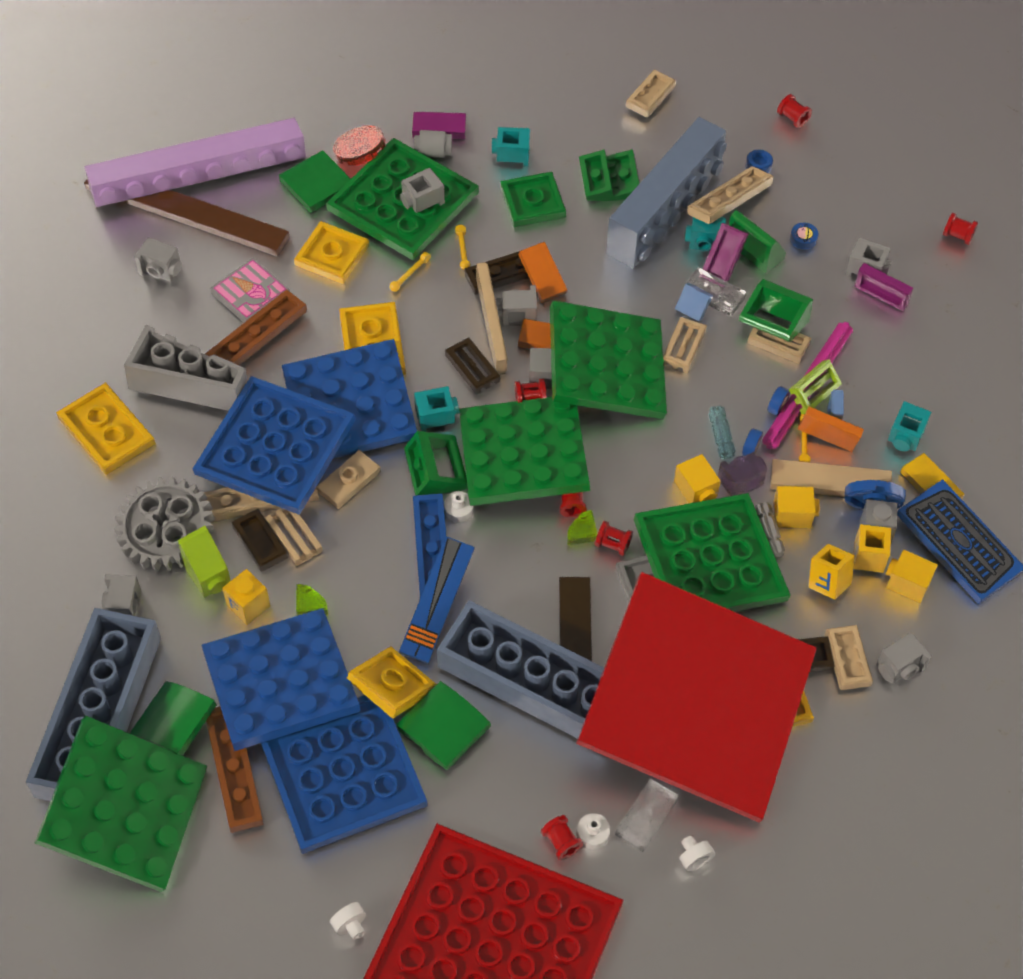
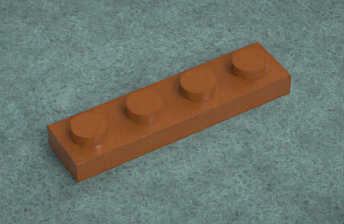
M286 289L206 352L205 355H216L240 366L305 314L307 306Z
M215 707L206 722L230 832L234 833L262 826L264 823L247 749L234 751L221 707Z

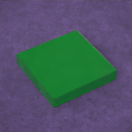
M323 150L279 174L280 182L310 214L325 206L351 179Z
M552 171L500 181V188L513 227L566 218V209Z

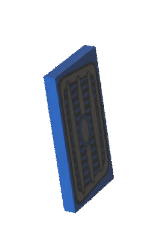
M943 479L897 511V516L978 605L1023 573V564Z

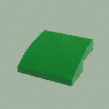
M605 149L579 156L585 195L589 201L626 200L640 184L633 149L609 156L606 155Z
M165 681L129 734L173 751L177 755H184L217 704L214 699L195 690Z
M442 681L396 724L400 733L422 747L427 757L446 770L491 727V723L473 705Z

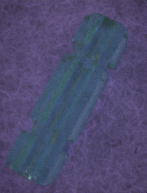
M721 405L713 406L709 409L710 422L713 423L712 430L716 445L719 446V457L721 459H731L735 456L736 450L734 442L731 441L733 438L728 420L725 418L727 416L725 408Z

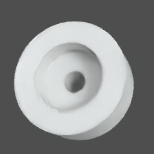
M455 491L445 498L444 514L451 522L463 523L473 516L474 506H470L468 493Z
M590 813L579 820L576 836L584 842L583 847L597 850L607 844L610 836V825L602 815Z
M693 835L681 841L686 851L679 859L688 872L702 867L715 856V852L708 841L697 843Z
M353 902L337 911L330 919V923L338 935L349 932L353 940L365 933L360 924L367 915L359 902Z

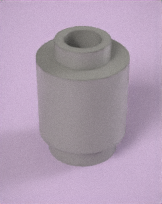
M420 130V135L414 136V149L432 158H445V155L451 156L452 134H446V131Z

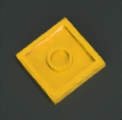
M320 221L294 258V264L344 284L369 247V239Z
M392 646L352 669L347 676V679L358 690L393 719L417 704L437 685Z

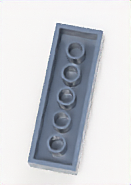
M701 117L694 121L609 218L607 255L633 269L640 261H645L648 258L651 248L656 243H661L670 226L674 227L677 224L681 213L685 209L688 210V205L695 201V197L699 192L703 193L706 190L710 179L714 175L718 176L724 166L722 157L727 147V143H725V129Z
M470 600L437 648V664L439 668L577 739L604 667Z
M94 608L26 779V784L34 798L51 801L76 733L85 716L127 732L161 640L155 620Z

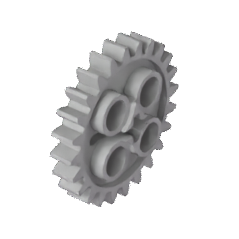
M159 477L156 486L147 481L146 490L143 491L137 486L136 492L138 495L136 497L126 496L130 504L119 506L124 515L115 516L119 526L114 528L119 536L116 540L120 547H122L121 550L125 556H130L129 558L133 564L140 562L145 570L152 564L155 572L159 571L162 564L165 565L168 571H171L172 563L177 562L180 568L183 567V558L178 541L171 542L174 537H184L204 525L210 533L215 530L212 523H210L215 520L211 511L213 509L212 505L207 501L205 493L203 491L199 492L196 484L189 487L186 479H183L178 484L174 477H171L168 484H165L162 477ZM158 506L156 510L148 512L151 508ZM188 508L186 512L178 514L180 510ZM152 533L149 538L142 540L145 535Z

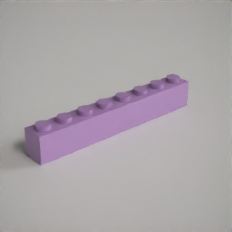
M294 117L84 167L95 206L100 207L306 158L304 136Z

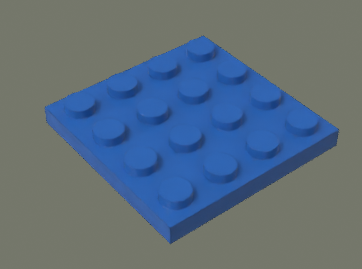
M394 339L282 365L287 389L354 413L356 420L333 459L355 454L358 450L364 452L407 442L417 432Z
M250 376L192 469L194 474L300 515L356 418L352 412Z
M323 608L201 645L234 751L361 712L359 701L351 681L347 679L348 672Z
M365 695L357 698L361 712L261 743L302 854L428 806L426 796L393 718Z

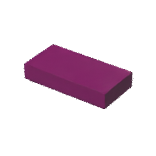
M414 112L412 138L415 135H420V130L446 131V134H452V139H465L466 113Z
M722 223L700 275L726 286L749 234L726 223Z
M865 263L859 268L854 286L903 312L907 308L913 292V287Z

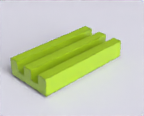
M830 359L821 361L793 385L789 392L791 395L795 394L797 396L794 401L796 405L801 404L802 408L799 410L801 414H805L808 407H817L831 394V391L833 392V390L841 386L842 382ZM827 369V372H825L820 378H818L813 384H811L806 390L803 391L804 388H806L811 382H813ZM832 379V382L808 401L807 398L823 386L827 380Z

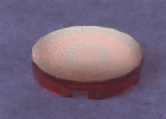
M363 125L346 131L338 137L333 144V153L341 164L347 162L348 166L361 165L373 160L378 155L377 151L380 148L384 149L386 140L380 128L373 125Z

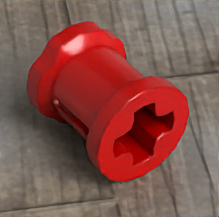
M789 94L780 102L777 113L780 116L789 118L794 122V126L799 129L810 119L812 109L808 106L804 107L796 101L794 95Z
M952 212L945 226L943 236H954L964 240V243L969 245L978 222L974 221L971 223L958 218L956 213Z
M544 378L539 379L538 382L523 384L520 381H515V398L518 403L523 400L547 398Z
M583 492L562 494V504L560 506V514L562 516L580 517L587 512V505L583 502Z
M603 521L596 537L595 546L618 551L620 556L624 557L629 549L633 531L628 530L625 532L610 526L609 522ZM609 536H610V537H613V538H616V539H618V540H620V541L611 539V538H609Z
M566 815L555 817L541 829L543 837H548L556 848V857L560 861L573 856L584 845L582 839L576 838L569 828Z

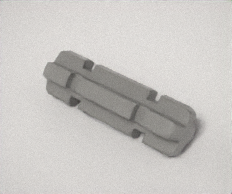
M768 502L758 503L755 505V510L775 558H780L784 555L785 548L783 541L779 539L781 535L775 517L772 515V507Z

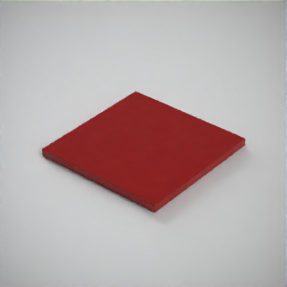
M641 572L576 744L760 823L765 816L817 647Z
M437 823L363 979H593L624 900Z

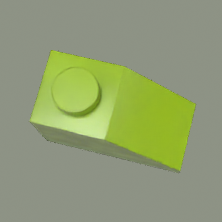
M204 525L177 541L186 572L203 597L206 598L211 594L223 591L222 587L229 583L231 579L228 568L209 530Z

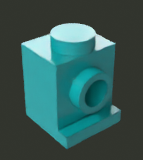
M498 127L497 138H492V154H497V162H518L528 167L530 128Z
M693 217L692 225H686L685 241L690 242L689 249L710 251L721 224L726 223V218L720 217L713 223L707 224Z
M448 386L414 393L415 412L420 431L427 432V428L455 423V414H459V405L457 398L451 397Z
M904 401L892 426L888 441L893 442V446L900 451H908L909 449L916 451L932 412Z

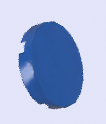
M862 480L845 486V502L852 507L862 510L867 499L897 503V509L904 505L906 490L892 482Z

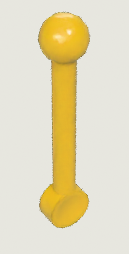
M460 224L455 227V233L459 236L462 258L460 267L464 270V268L470 267L471 264L467 260L464 239L466 227Z
M426 251L423 252L420 259L397 281L390 283V290L393 292L399 291L400 285L423 263H428L431 254Z
M804 414L799 415L800 421L802 420ZM802 432V454L799 456L798 461L810 463L811 458L807 454L808 434Z

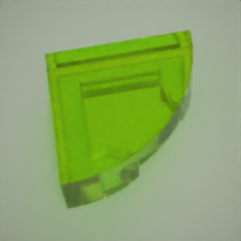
M592 510L581 513L571 524L567 534V545L596 541L597 529Z
M296 584L297 616L321 608L328 615V607L324 597L308 585Z

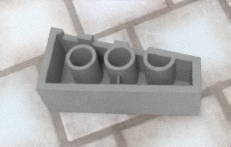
M145 325L124 364L128 389L227 411L230 410L247 383L246 368L216 355H205L201 353L200 348L193 345L187 347L178 343L176 338L171 335L165 334V336L155 333V328Z

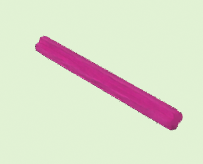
M848 322L838 323L805 375L821 361L830 359L831 363L834 362L853 333V328L849 326ZM827 369L813 382H811L806 388H804L803 391L806 390L811 384H813L818 378H820L825 372H827ZM795 394L790 396L763 437L762 443L766 445L767 449L778 448L799 416V409L802 406L801 404L796 405L794 399L797 396Z

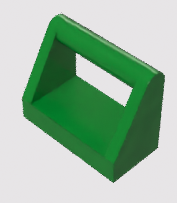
M738 210L731 214L729 225L749 234L741 255L765 274L785 260L786 252L778 241Z
M763 279L756 286L742 310L739 321L791 342L809 323L813 299ZM760 309L792 323L787 329L754 314Z
M417 431L404 447L415 495L448 494L468 489L466 473L456 436ZM447 448L454 478L438 475L432 450Z

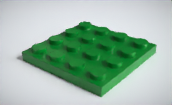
M393 138L326 205L329 212L407 258L414 260L479 193V186ZM431 168L444 185L445 204L439 205L437 203L418 213L412 207L405 208L400 198L402 193L401 181Z
M553 300L550 305L552 401L664 419L667 414L661 320Z
M552 397L523 400L520 403L514 401L459 408L470 506L590 491L577 405L554 402Z
M749 493L635 513L633 520L655 578L734 612L788 602L791 596Z
M85 716L80 723L34 843L162 892L166 890L207 765L183 755H177L166 748Z

